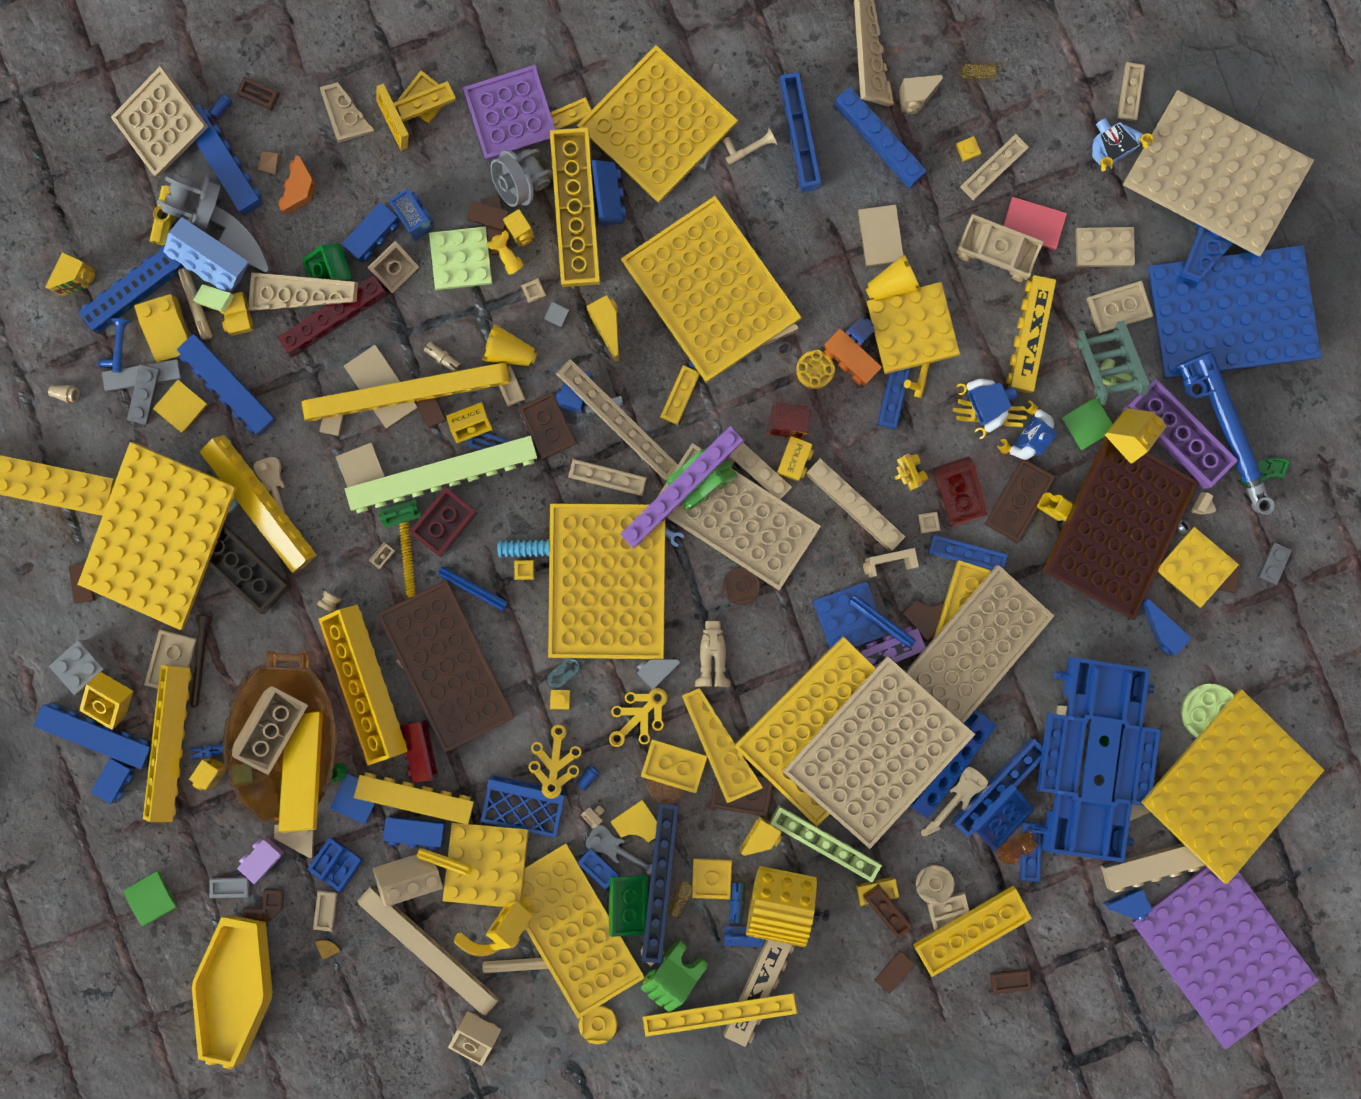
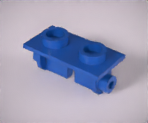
M725 926L724 946L763 947L764 939L747 936V926Z

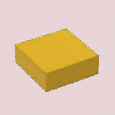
M515 560V580H534V560Z

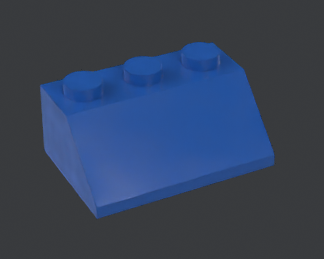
M592 160L601 226L623 224L626 210L625 206H621L620 199H624L623 189L618 187V180H621L620 168L616 169L613 162Z

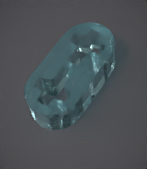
M569 658L561 663L548 675V684L553 688L563 686L579 671L580 665L578 661ZM567 662H574L576 664L574 672L572 670L567 673L564 672L568 667ZM562 673L564 676L560 678L561 683L553 684L551 682L553 680L552 676H558Z

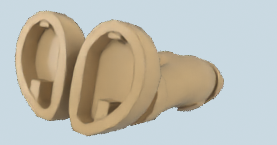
M705 621L703 633L706 634H703L700 644V672H702V675L695 680V687H712V657H714L715 663L714 687H731L730 680L724 675V672H726V645L723 634H721L723 633L721 621Z

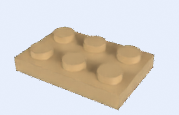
M1134 227L1077 228L1075 230L1076 267L1135 265Z

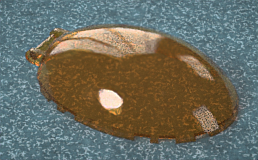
M268 651L266 666L256 667L248 676L243 678L237 687L238 691L230 702L229 716L225 721L223 759L230 779L228 783L233 787L237 795L235 798L243 809H247L252 813L254 818L272 825H279L284 749L269 775L232 756L234 742L261 695L269 687L273 686L307 704L308 706L304 713H323L319 804L329 787L333 775L337 746L336 724L328 694L318 677L308 668V654L306 652L284 654ZM275 661L299 662V667L275 666Z

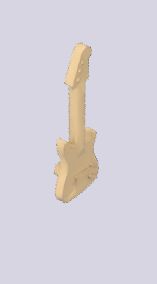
M269 457L255 462L254 471L267 491L271 492L273 499L277 501L285 513L278 486L285 488V484L281 479L280 459Z
M966 767L960 776L959 782L950 789L951 793L956 792L957 794L934 821L931 820L925 828L921 829V835L927 836L939 830L941 823L960 801L963 802L962 809L964 810L968 806L970 799L987 787L988 780L973 767Z

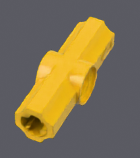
M165 185L161 187L159 199L165 201L167 194L171 192L169 191L170 186ZM157 205L153 211L154 223L150 242L164 246L176 217L168 214L165 219H161L164 213L162 211L163 207Z

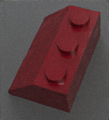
M427 720L402 725L401 733L408 752L404 753V758L409 761L410 767L407 768L409 779H412L413 783L435 779L438 777Z

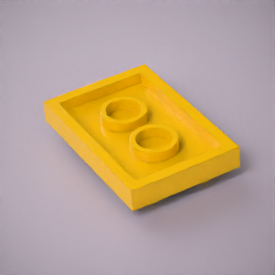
M652 739L641 777L696 793L707 756Z

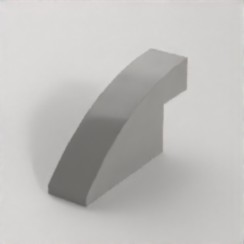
M215 206L210 221L224 228L219 242L249 261V266L265 274H273L267 256L255 237L236 218Z

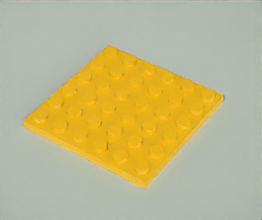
M655 45L586 115L577 127H588L590 140L656 202L660 203L738 123V120Z

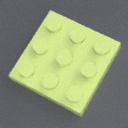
M486 227L429 233L435 290L492 284L489 248L486 245L488 242Z

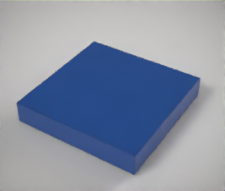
M346 773V777L330 809L365 825L376 803L354 798L359 778Z

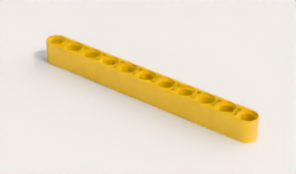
M499 363L301 401L304 420L315 421L510 383L507 363Z

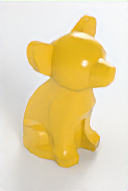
M503 231L501 235L494 236L486 245L490 249L499 251L500 258L505 264V270L510 275L520 270L524 263L506 246L509 234L507 231Z

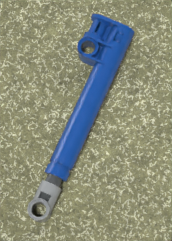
M1213 351L1203 353L1176 365V368L1180 369L1183 375L1184 390L1187 396L1192 398L1209 396L1230 451L1238 460L1236 466L1239 473H1241L1242 481L1248 484L1247 491L1252 501V509L1257 513L1270 514L1274 510V502L1270 499L1264 482H1260L1261 472ZM1195 384L1199 386L1197 394L1192 392V387ZM1265 500L1266 507L1261 510L1260 503Z

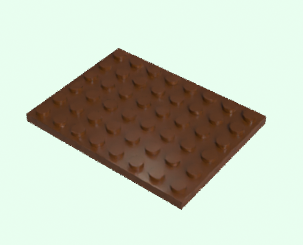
M1105 436L1042 572L1123 616L1135 620L1199 482L1148 452L1131 464Z

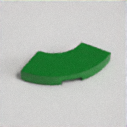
M1269 458L1257 462L1262 475L1259 477L1260 482H1264L1269 478L1283 479L1290 460Z

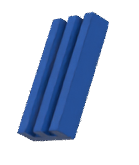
M489 433L480 434L501 443L510 442ZM477 437L470 438L467 447L476 450L485 448L472 444L473 441L490 447L496 446V444Z

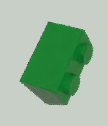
M340 243L321 245L302 259L308 278L340 281L352 280L351 272Z

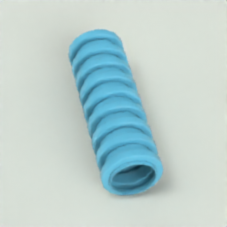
M541 539V541L535 540L534 542L532 540L528 542L526 540L522 542L520 540H517V542H514V540H511V542L499 540L497 544L498 556L500 558L502 556L508 557V555H511V557H514V555H517V557H520V555H523V557H526V555H529V557H532V555H535V557H538V555L542 557L544 555L549 556L550 540L544 541Z

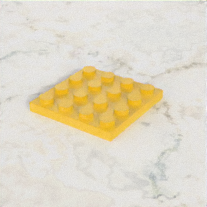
M942 282L920 287V290L877 301L874 299L867 301L871 321L874 324L873 328L875 329L874 333L884 374L960 356Z
M452 823L448 857L470 865L471 871L469 875H463L446 869L443 901L504 907L507 902L517 901L521 905L529 830Z

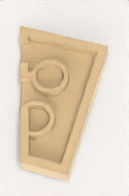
M338 82L320 87V92L338 143L374 133V129L367 123L362 113L358 111Z

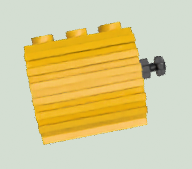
M759 866L752 890L746 935L805 947L811 932L813 918L819 920L820 917H823V921H828L830 911L825 910L821 912L820 908H815L817 877Z

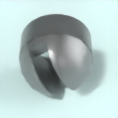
M780 338L776 340L774 348L779 355H786L791 349V344L787 340Z
M1181 519L1176 532L1181 535L1187 534L1191 530V523L1186 519ZM1182 522H1183L1184 525L1187 527V531H1186V529L1184 528V526L1181 524Z

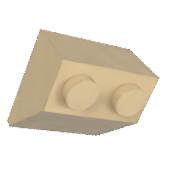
M942 75L904 78L899 89L901 113L906 112L909 115L918 113L937 91L943 79Z
M467 1011L448 1048L482 1066L502 1029L493 1023L481 1019L477 1014Z

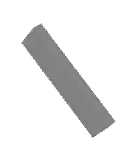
M179 360L147 364V366L160 369L157 383L182 379ZM139 366L123 368L121 373H114L112 370L102 372L104 390L108 392L134 387Z

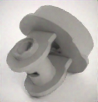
M527 149L517 156L512 151L505 150L500 153L499 158L491 162L490 170L494 186L500 197L509 206L515 207L519 204L526 206L530 204L533 200V191H540L550 184V180L553 178V171L550 169L544 171L538 161L541 156L539 149Z
M175 174L174 177L166 176L165 180L171 183L169 187L171 192L167 194L165 201L158 199L156 203L162 206V211L175 217H180L182 214L189 217L188 221L204 231L214 211L220 186L209 182V177L207 176L203 179L200 188L192 185V180ZM190 191L198 193L191 211L184 209Z

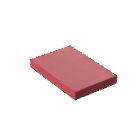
M1012 197L1003 226L1043 241L1042 247L1055 251L1067 213Z

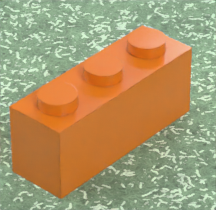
M841 329L823 346L824 353L831 360L834 358L839 363L838 367L845 373L848 371L853 376L852 380L858 385L862 384L865 386L882 368Z

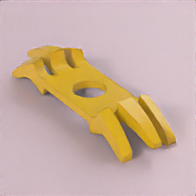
M958 399L959 404L972 407V409L953 408V412L971 415V417L956 416V420L979 422L971 402ZM1011 406L1008 411H1024L1025 407ZM1008 413L1002 425L1007 427H1023V423L1008 422L1007 420H1026L1027 416Z

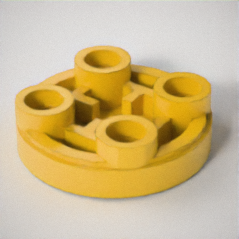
M820 350L805 353L801 356L796 366V374L799 381L811 389L825 387L832 380L835 372L833 361Z

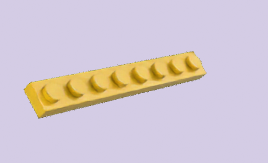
M795 993L643 1016L645 1037L792 1015L797 1014L798 1010Z

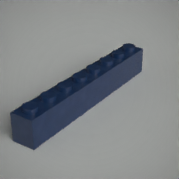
M659 802L642 962L661 963L679 807L675 803Z

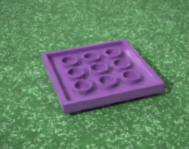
M535 65L463 87L486 161L499 157L500 153L505 150L516 152L550 141V130H555Z

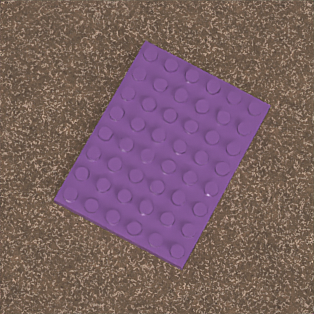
M1205 866L1151 906L1152 912L1148 913V917L1131 921L1224 1049L1229 1048L1319 981L1239 871L1228 884H1224Z

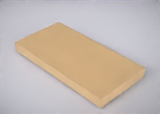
M373 345L344 365V368L359 390L401 382L376 345ZM415 402L373 410L384 427L388 429L418 409V406Z

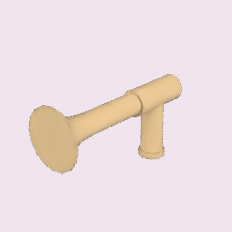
M769 127L767 134L763 138L738 151L734 148L730 137L722 140L730 153L725 158L729 165L766 144L774 143L778 145Z

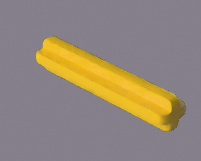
M424 848L418 850L417 858L463 875H469L471 871V866Z

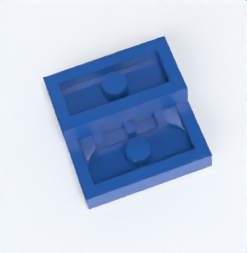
M329 837L307 870L321 881H326L338 892H343L364 860L338 841Z

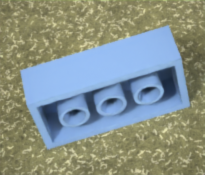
M183 217L180 218L168 233L163 250L169 258L180 262L187 270H192L204 281L210 282L217 289L232 293L242 280L249 262Z

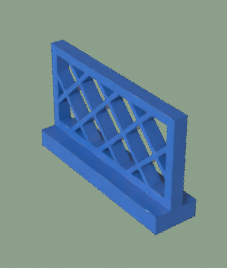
M491 775L488 779L481 822L507 828L526 829L530 833L556 838L566 791L561 790L557 798L549 799L543 795L542 785ZM548 787V790L553 792L555 788ZM491 790L499 791L503 798L494 802L490 796ZM513 794L518 795L522 801L514 807L508 799ZM537 799L541 806L532 811L527 801ZM505 800L511 809L502 814L497 804ZM549 803L559 804L558 811L551 815L546 805ZM524 804L529 813L521 818L515 809ZM494 807L499 816L495 819L486 818L487 811ZM543 808L548 817L539 821L534 813ZM511 811H513L518 819L514 823L507 822L504 817ZM530 815L537 823L532 827L526 826L523 821ZM550 819L554 824L553 832L545 830L542 824Z

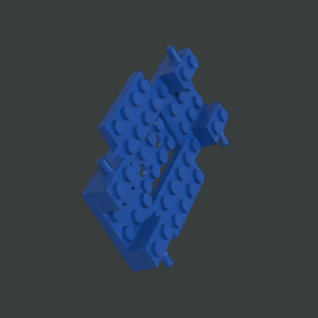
M1068 657L1065 672L1056 670L1053 672V674L1060 675H1053L1054 679L1064 680L1063 695L1069 696L1066 715L1047 713L1037 791L1055 793L1053 811H1047L1044 826H1032V828H1035L1032 829V833L1043 834L1042 849L1050 853L1124 862L1126 846L1134 845V843H1131L1134 842V839L1128 838L1132 804L1144 806L1141 801L1153 789L1161 729L1143 727L1147 692L1154 693V690L1148 688L1155 689V686L1148 685L1150 669ZM1089 719H1091V723L1088 728L1089 738L1088 744L1086 746V760L1083 766V782L1080 786L1081 797H1078L1079 793H1077L1086 725ZM1103 735L1109 739L1105 747L1099 743V739ZM1098 774L1103 776V783L1101 785L1094 783V777Z

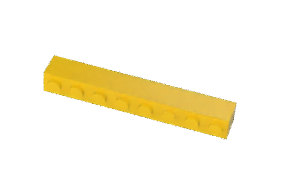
M225 435L212 438L200 451V454L220 480L237 487L234 498L290 571L294 573L304 568L317 556L312 547L306 542L300 531L296 529L289 517L280 508L277 501L273 499L253 470L250 469L242 456L233 447L230 440Z
M162 664L160 666L143 819L148 822H173V817L176 814L175 798L178 795L179 762L183 755L181 744L185 737L183 727L184 721L187 718L188 684L192 677L190 668L186 666Z

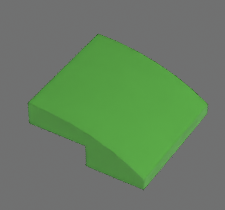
M1097 398L1092 399L1062 417L1081 450L1105 437L1106 432L1113 425Z
M156 871L123 890L133 913L142 927L177 908L172 892L167 889L161 872Z

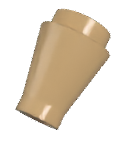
M51 385L48 394L51 397L71 404L78 401L80 391L74 385Z

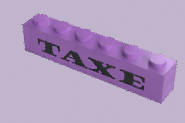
M912 626L902 630L916 640L911 648L906 647L890 634L883 637L884 641L877 643L873 641L866 644V648L859 652L876 668L886 656L894 662H898L922 652L926 647L918 628L912 629Z

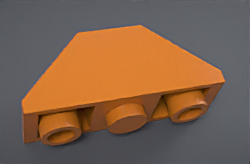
M295 155V159L290 163L289 170L291 172L289 178H286L284 183L285 192L279 199V210L285 215L309 204L316 187V183L304 161L298 155Z

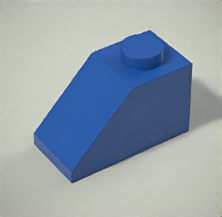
M861 317L847 330L846 334L861 347L874 333V324L866 318L864 320Z
M1139 887L1103 902L1104 906L1109 910L1137 920L1148 917V913L1152 912L1144 891Z

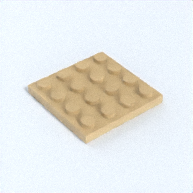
M159 66L111 116L154 177H159L208 128V125L165 67Z

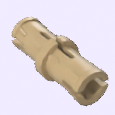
M433 342L427 344L428 348L425 347L424 352L435 358L439 365L443 364L452 372L458 371L457 367H461V363L457 362L449 356L447 351L441 350Z

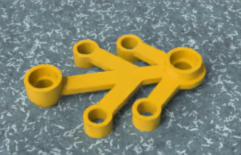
M655 688L649 694L628 692L625 695V701L629 704L635 701H647L644 707L622 708L614 706L611 713L614 717L635 715L620 731L611 733L609 741L612 746H621L625 741V736L639 722V742L644 745L648 744L650 741L648 713L653 707L655 720L652 723V727L656 731H660L663 728L662 706L667 702V694L661 688ZM629 694L634 695L633 701L627 700ZM656 694L661 695L660 701H655L654 696ZM615 708L621 710L619 715L614 714L613 710ZM656 721L661 722L662 726L660 728H655L654 723ZM615 735H619L621 737L620 742L614 741L613 738ZM642 735H646L648 737L647 742L641 741Z
M560 724L553 726L551 729V736L554 739L551 759L544 752L540 742H535L531 746L532 753L537 755L550 771L548 779L540 770L539 762L532 761L529 764V771L535 774L543 784L542 793L549 799L557 798L561 793V786L579 775V768L571 765L567 773L557 779V773L574 759L581 757V749L574 746L570 749V753L559 761L561 742L566 737V728ZM561 729L562 734L557 735L555 731ZM537 745L541 747L540 751H534L533 748ZM578 750L579 755L574 756L572 751ZM533 764H536L538 766V769L532 770L531 766ZM576 769L577 773L575 775L570 774V770ZM551 785L555 787L553 792L548 790V787Z

